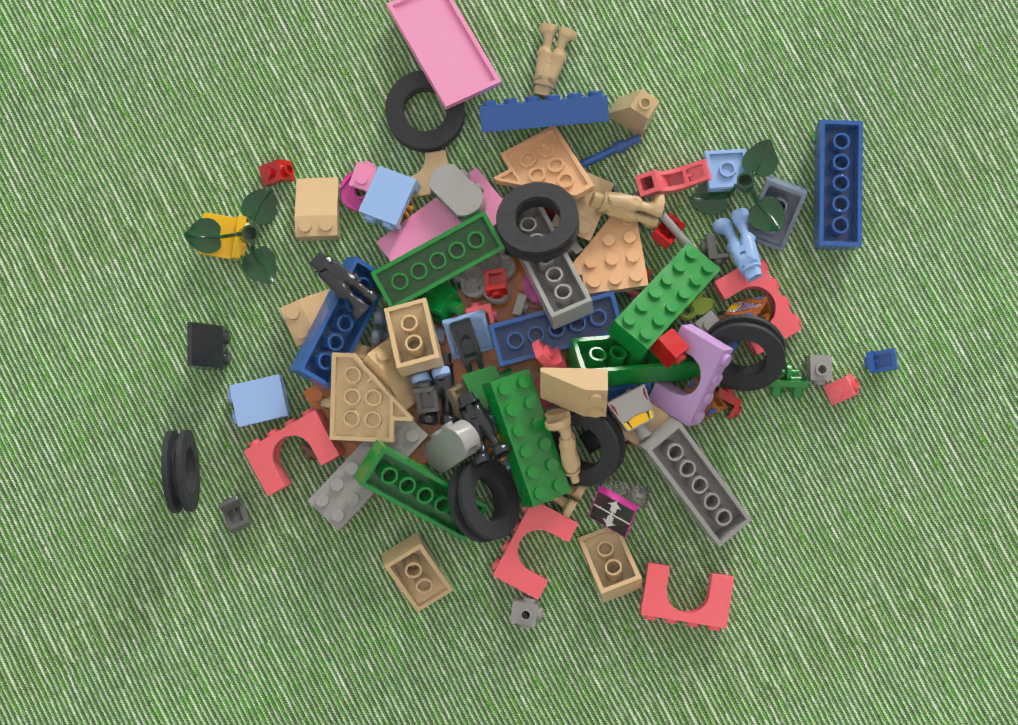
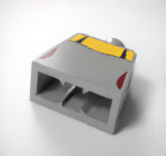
M640 384L607 401V409L625 432L635 429L639 439L651 435L646 423L653 420L655 416L644 384Z

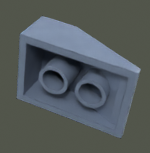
M770 175L767 176L758 200L761 202L764 197L771 196L780 202L784 211L782 229L778 232L760 231L755 229L749 222L748 231L756 237L755 242L783 252L807 196V189Z

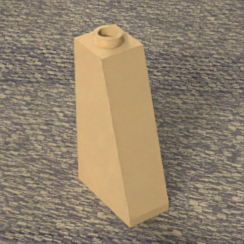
M640 89L618 97L609 110V118L635 135L638 134L641 138L652 122L660 101Z

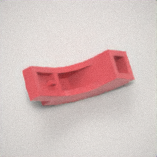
M702 159L671 170H651L635 176L640 197H653L657 193L668 195L693 188L695 185L712 180L707 159Z
M539 339L532 343L535 357L546 368H567L564 356L558 346L551 349L548 344L544 345ZM539 376L533 382L544 410L553 403L540 398Z

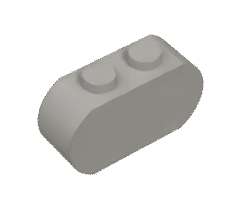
M454 164L441 165L432 172L429 179V187L433 195L461 223L484 210L486 211L487 203L483 195L484 189L477 182L473 183L470 180V175L463 168L459 170Z
M461 419L454 424L452 421H449L440 427L441 429L431 434L432 439L425 444L426 457L432 467L438 472H447L480 449L481 443L476 429L465 420Z

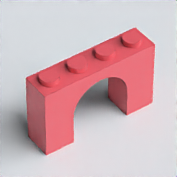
M763 259L760 260L762 276L754 281L747 282L745 276H742L737 268L711 284L722 302L747 289L758 290L765 294L772 307V316L769 322L779 329L784 339L802 329L799 317L791 312L789 308L790 302L786 296H782L779 292V284L774 277H770L767 272L769 268ZM745 340L754 356L764 351L757 343Z
M310 408L301 413L303 417L296 420L293 418L285 422L284 428L281 430L276 428L266 434L267 438L262 441L260 438L248 444L250 448L244 450L267 496L276 494L292 484L280 460L281 447L290 436H299L305 439L310 444L321 466L346 454L339 440H329L330 424L322 409L314 410Z
M544 504L535 507H523L521 512L524 513L521 521H517L512 531L514 532L512 539H506L501 549L504 551L501 559L496 558L491 567L494 570L493 576L537 600L541 596L548 579L522 564L518 555V546L521 539L531 531L545 530L569 542L579 524Z
M653 562L646 563L639 613L644 615V619L656 621L657 617L665 618V622L671 624H678V621L686 622V626L699 628V624L708 625L707 629L720 631V628H727L734 581L733 576L710 572L707 593L703 603L696 609L681 611L674 608L667 597L670 566Z

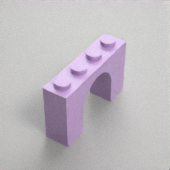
M693 324L681 325L678 335L690 347L686 353L691 355L699 365L701 378L698 387L694 392L687 393L669 381L655 382L649 396L650 403L688 427L697 425L704 419V411L713 400V392L722 381V373L731 362V354L733 352V348Z

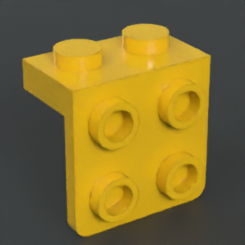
M207 212L202 216V218L214 219L220 225V235L236 233L242 227L250 225V223L246 222V216L238 215L235 218ZM239 237L220 239L221 248L214 253L197 251L202 255L239 261L240 255H245L246 243H243Z

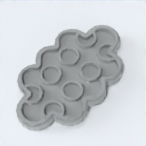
M504 249L502 252L452 279L455 282L461 283V290L467 298L479 299L485 296L490 303L501 305L509 300L512 293L511 286L508 282L509 295H504V297L499 299L487 297L484 289L486 286L484 271L506 268L507 281H509L515 275L516 264L513 258L506 254V249Z

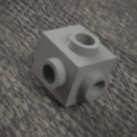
M531 596L515 597L512 604L510 623L519 624V627L531 629L532 626L535 627L538 621H542L543 608H540L541 602L536 601Z

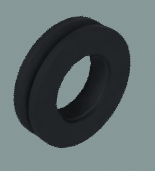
M422 70L411 72L400 78L389 91L385 104L388 126L396 140L408 149L423 153L439 151L450 145L459 136L465 122L464 102L447 109L446 118L436 129L430 131L416 130L405 120L404 112L407 102L418 93H436Z
M532 182L515 188L501 201L496 214L499 238L505 249L513 256L524 261L545 262L561 256L572 247L579 233V215L575 200L565 189L552 183ZM544 207L556 212L560 221L551 233L545 236L532 237L518 230L516 226L518 218L531 208Z
M738 314L719 320L708 330L707 333L726 345L737 340H748L757 343L766 353L762 361L751 366H740L730 362L722 373L723 378L720 385L736 391H754L769 386L781 375L785 366L786 344L782 333L768 320L754 315Z
M570 411L571 427L580 425L588 428L596 435L602 450L601 458L596 463L580 460V481L576 484L581 486L600 484L615 473L624 460L626 444L623 431L615 418L607 411L606 417L597 418L582 416ZM551 431L558 455L561 460V454L559 449L560 433L559 431ZM566 476L567 481L571 482L570 477Z
M189 429L181 430L179 434L175 430L167 431L163 439L161 452L162 485L167 506L172 513H180L183 508L186 512H194L199 502V456L194 435Z
M494 460V463L481 468H475L473 461H469L458 466L453 472L448 486V503L451 515L460 531L469 539L481 543L508 536L514 530L520 512L518 490L508 470L501 463ZM478 480L487 485L493 497L494 512L490 520L482 516L476 505L475 487Z

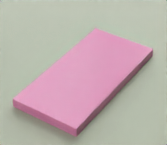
M394 0L386 4L388 12L445 110L500 86V78L454 0Z
M475 168L468 173L471 177L470 180L473 183H479L484 189L483 195L487 203L485 212L494 229H496V214L503 199L481 172ZM434 198L400 224L402 226L401 231L394 229L376 241V243L387 258L392 261L457 226L461 222L437 198Z

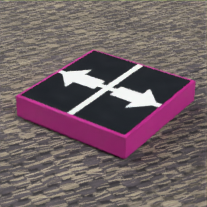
M601 485L597 491L589 517L626 538L639 506Z

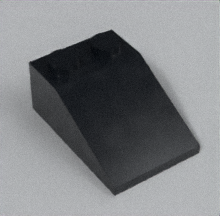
M187 322V366L199 370H227V365H230L231 362L230 352H227V344H230L231 341L230 331H227V328L224 326Z

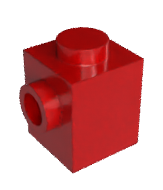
M672 328L659 337L650 350L668 369L673 364L677 366L687 358L685 354L690 347Z

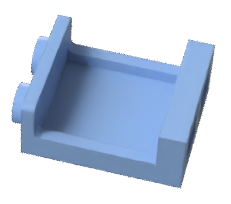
M378 166L358 211L364 217L363 220L371 224L378 222L389 231L394 229L401 231L402 226L400 222L413 193H418L421 185L414 178Z
M277 374L229 385L228 399L230 404L233 403L234 406L232 418L234 424H237L238 427L243 428L248 425L278 418L291 417L282 375Z

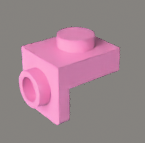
M357 161L349 186L367 192L377 171L376 165L368 161L363 163Z

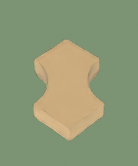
M446 150L425 153L423 167L416 174L409 176L416 179L421 185L419 192L413 193L412 199L432 195L429 179L436 168L448 164Z

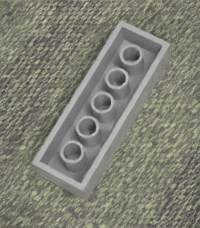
M544 207L531 208L525 211L516 223L520 232L532 237L545 236L555 229ZM567 252L545 262H529L518 258L553 329L594 313L592 299Z
M672 417L669 418L638 444L709 540L718 547L722 546L752 521L743 506L679 421Z
M396 421L395 442L383 443L410 458L430 435L415 421ZM363 441L307 500L338 531L342 530L375 495L372 491L360 486L353 477L375 442Z

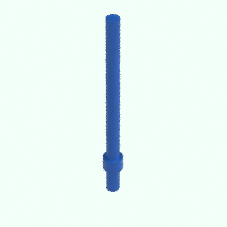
M636 134L624 141L623 139L616 141L613 146L579 161L583 168H586L615 153L620 154L627 151L628 147L641 142V138Z

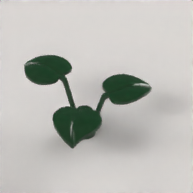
M763 140L752 146L745 153L742 159V167L746 172L738 175L737 184H734L727 194H725L726 191L708 192L706 182L689 198L693 207L707 215H718L727 209L726 198H729L738 189L741 193H750L757 204L749 210L748 219L750 224L760 231H780L784 223L782 205L776 198L766 196L759 202L753 190L756 174L760 177H767L777 169L778 157L771 140Z
M258 189L244 198L241 204V212L244 216L250 218V225L242 227L239 232L220 235L221 227L214 219L202 218L194 222L185 231L184 237L186 241L199 252L214 253L221 248L220 239L239 237L242 242L250 243V250L252 252L245 255L242 260V269L245 275L252 280L272 284L277 270L276 258L273 252L265 246H261L255 251L254 245L256 244L255 240L259 237V230L253 221L259 225H265L275 218L277 207L273 189Z

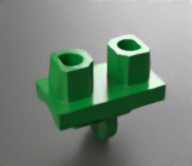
M785 363L779 378L769 385V393L772 397H782L783 387H790V397L802 398L804 388H808V381L805 380V376H799V369H792L791 363Z

